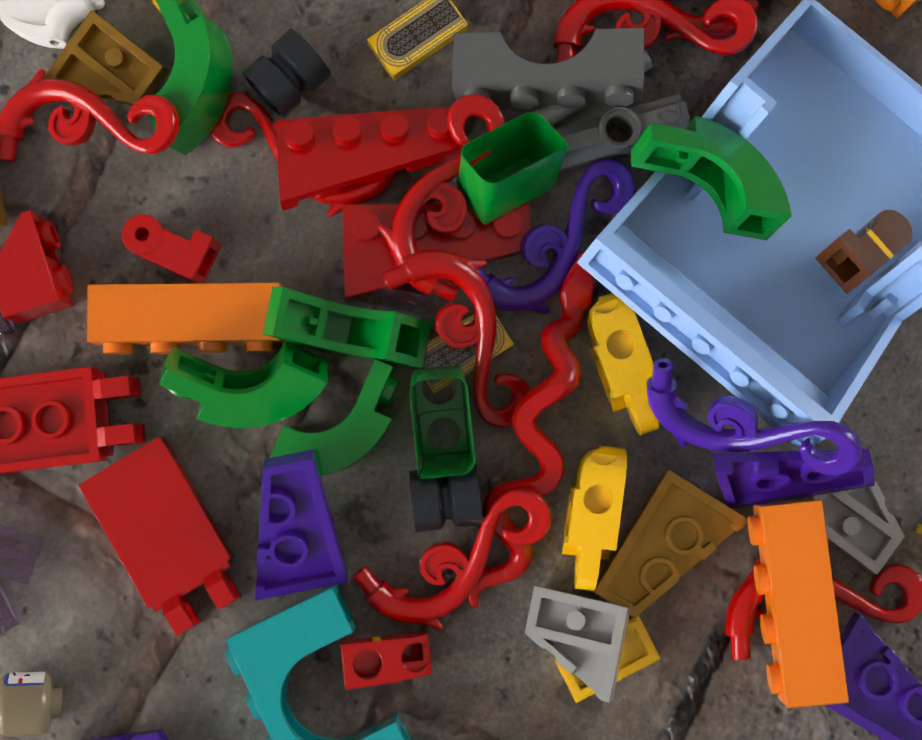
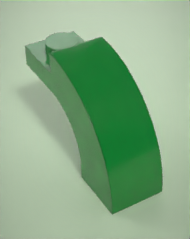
M156 0L175 45V60L172 72L165 85L156 95L168 99L177 109L180 120L179 132L170 148L183 155H187L209 135L224 111L233 76L232 53L226 33L205 17L195 0ZM149 115L153 127L156 130V119L153 115Z
M695 116L685 129L675 128L667 124L650 123L631 149V167L681 176L703 188L718 207L722 219L723 233L767 241L792 217L785 189L769 162L742 136L717 122Z
M272 287L263 335L329 354L374 362L376 359L388 365L423 369L431 322L396 311L359 308L328 301L285 287Z
M285 341L275 357L264 365L249 370H230L172 347L165 360L159 385L169 389L177 397L200 402L196 418L200 421L231 428L260 427L289 418L308 406L328 383V359Z
M375 359L353 410L344 421L329 430L318 433H305L292 427L283 426L270 458L313 449L321 476L343 471L363 460L382 442L394 422L392 418L377 412L381 404L387 407L390 405L399 381L392 378L395 369Z

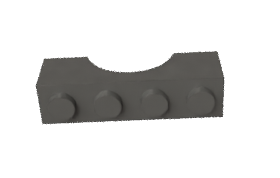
M644 28L596 29L591 40L581 52L568 60L554 64L533 63L519 57L508 47L501 32L454 33L452 88L455 101L468 94H481L490 98L497 106H513L518 109H531L537 105H560L564 108H578L584 104H607L612 107H625L632 103H642L644 89Z

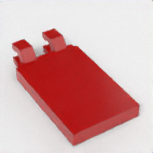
M96 367L0 378V474L107 461V456H113V446L146 443L145 424L131 423L111 426L108 400L141 397L140 378H132V376L106 378V372H99V369Z
M158 436L78 485L147 608L153 607L155 612L163 609V614L176 636L201 622L186 596L187 593L200 585L205 584V589L218 610L225 608L242 597L226 570L231 567L228 561L233 559L234 555L165 437Z

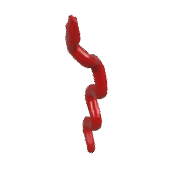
M585 251L580 253L561 286L559 293L561 317L549 322L541 331V349L554 368L553 373L525 394L513 410L512 425L514 432L523 445L537 458L540 463V470L533 476L506 481L491 489L484 499L483 518L491 504L506 490L523 487L533 489L540 495L545 496L559 486L565 473L563 455L557 445L538 427L536 420L545 409L563 400L578 387L582 376L581 364L568 346L567 341L582 330L584 311L591 305L595 293L597 279L577 263ZM507 509L501 513L494 535L509 549L510 557L500 564L484 569L474 590L466 598L472 608L479 606V593L483 589L519 578L527 571L533 560L532 544H515L503 537L502 528L504 526L513 529L520 528L509 517Z

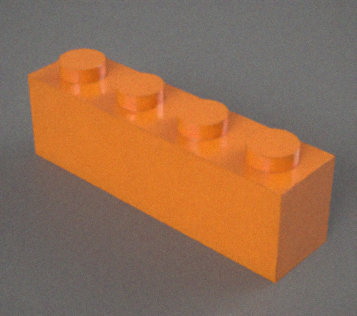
M280 283L88 285L87 342L103 347V354L110 355L132 354L133 346H150V353L169 354L172 347L180 349V346H198V353L223 354L227 353V345H245L246 353H273L274 345H283L285 340L263 335V329L272 287L283 286Z
M803 499L753 505L754 516H748V533L752 546L758 545L761 565H754V580L758 595L765 594L767 614L760 615V626L764 643L771 644L773 663L766 665L771 694H778V699L787 708L849 703L822 500Z

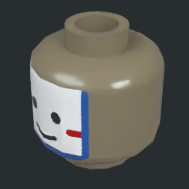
M11 672L2 676L0 680V735L2 737L41 736L50 729L52 718H62L63 688H54L53 678L49 673Z

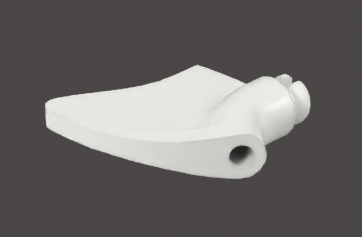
M0 0V20L13 32L30 42L49 48L64 49L69 42L72 31L84 21L91 10L102 9L105 2L104 0Z

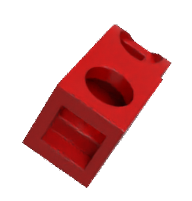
M146 214L135 215L128 219L121 233L122 242L132 253L195 284H204L222 247L213 237L196 229L190 241L171 233L158 220Z
M406 632L386 636L339 639L345 690L403 682L404 679L422 677L432 673L427 632Z

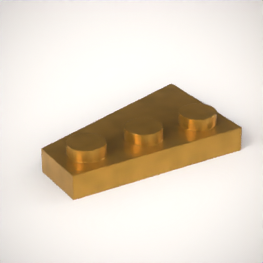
M665 470L618 546L617 551H615L598 579L595 591L593 592L610 603L630 607V615L636 618L679 582V578L700 560H705L718 549L717 546L732 533L738 532L748 523V519L672 471Z

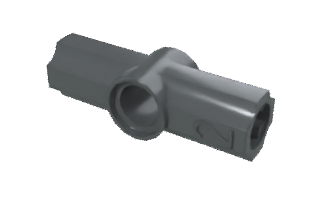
M677 94L632 108L614 107L606 111L603 116L556 129L569 144L560 172L585 166L601 159L620 160L626 157L650 123L667 124L675 128L685 129L689 124L690 118L685 101ZM610 126L621 127L628 135V140L625 142L611 140L606 133V128Z

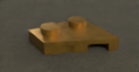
M91 10L45 74L44 80H68L84 86L101 99L133 105L146 95H152L169 72V69L101 15Z

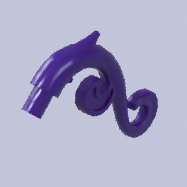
M601 159L592 162L585 169L573 196L565 234L556 226L546 224L535 226L524 234L520 243L522 258L529 265L535 267L548 266L549 262L546 259L545 251L549 248L554 251L550 268L539 279L525 286H512V283L515 281L514 277L498 279L493 273L486 274L481 268L477 270L484 278L492 294L495 309L509 312L534 311L544 314L549 313L550 309L544 302L553 297L561 288L580 252L590 186L599 177H607L613 186L611 196L604 201L593 199L591 201V208L602 214L620 212L634 196L635 183L632 173L626 165L614 159Z
M657 359L653 362L652 377L647 380L648 403L655 418L665 429L674 435L683 448L687 447L688 442L697 447L713 451L748 452L802 437L818 435L833 441L838 446V450L835 452H824L814 447L809 438L803 440L799 449L801 456L807 465L816 472L838 476L849 473L859 463L862 455L861 442L856 434L844 424L835 421H807L757 429L759 422L758 413L755 408L745 400L734 396H720L712 402L708 413V421L711 426H708L696 420L684 410L687 408V403L676 394L677 383L672 378V362L667 359ZM725 424L733 425L734 427L733 429H722Z

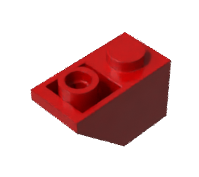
M31 210L20 214L0 251V311L4 319L20 324L73 307L70 292L74 291V283L67 267L61 265L56 251L61 246L58 232L51 221H47Z

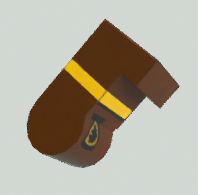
M884 210L862 227L856 235L851 229H848L815 259L844 292L848 294L907 246L912 240L913 231L910 223L903 215L894 210Z

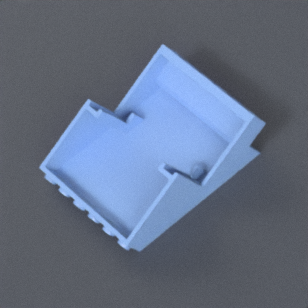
M802 0L730 80L702 116V118L717 122L739 134L764 156L776 172L785 189L792 217L767 241L723 233L722 219L718 207L703 188L687 178L655 171L595 238L577 262L733 395L751 404L758 413V416L771 427L807 421H835L839 423L902 321L922 307V87L816 0ZM894 210L903 215L910 223L913 231L910 243L848 294L844 292L815 259L848 229H851L856 235L862 227L880 212ZM813 435L789 442L800 449L801 442L806 438L811 440L813 446L826 438Z

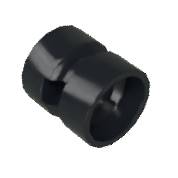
M291 28L271 46V58L261 55L242 73L254 91L283 119L300 105V92L302 90L313 92L331 76L328 66L319 54L300 34Z
M476 463L470 472L455 476L420 479L421 469L419 476L418 469L409 471L412 512L416 532L442 530L448 519H451L456 526L461 527L479 526L483 523Z

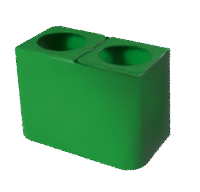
M534 112L525 113L463 146L457 189L463 194L467 207L486 225L554 188L569 144L543 116ZM492 149V151L477 164L473 166L469 164L480 155ZM517 168H524L523 170L509 176V174L513 170Z
M454 365L413 370L410 386V404L418 476L420 467V479L463 475L470 472L475 464L468 387L462 366ZM453 378L456 391L448 402L435 404L424 396L422 390L424 380ZM418 409H419L421 412H425V413H422L421 415H418ZM441 417L454 420L460 428L458 442L448 449H440L433 446L427 436L429 425Z

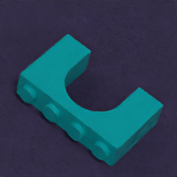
M338 584L329 586L241 629L226 639L229 648L225 649V656L232 672L236 676L241 674L249 692L245 694L249 710L256 720L262 718L270 735L266 740H411L398 712L361 731L341 738L323 737L309 731L297 720L292 712L288 700V681L294 665L306 655L353 633L357 627Z

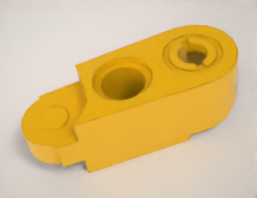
M613 293L598 298V302L589 310L586 327L593 346L589 351L613 412L626 408L640 436L658 430L659 422L650 408L647 397V380L652 377L653 360L635 311Z
M601 445L600 448L588 451L580 459L576 469L575 486L570 485L562 554L576 556L574 589L595 591L600 560H609L611 550L617 551L627 470V451L625 448Z

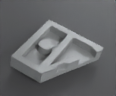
M874 482L875 486L807 497L806 499L822 500L827 541L872 574L878 575L905 537L895 516L886 509L885 497L877 482Z
M534 586L524 634L539 647L550 652L556 658V661L570 674H575L595 691V695L601 701L608 703L613 701L631 608L541 586Z

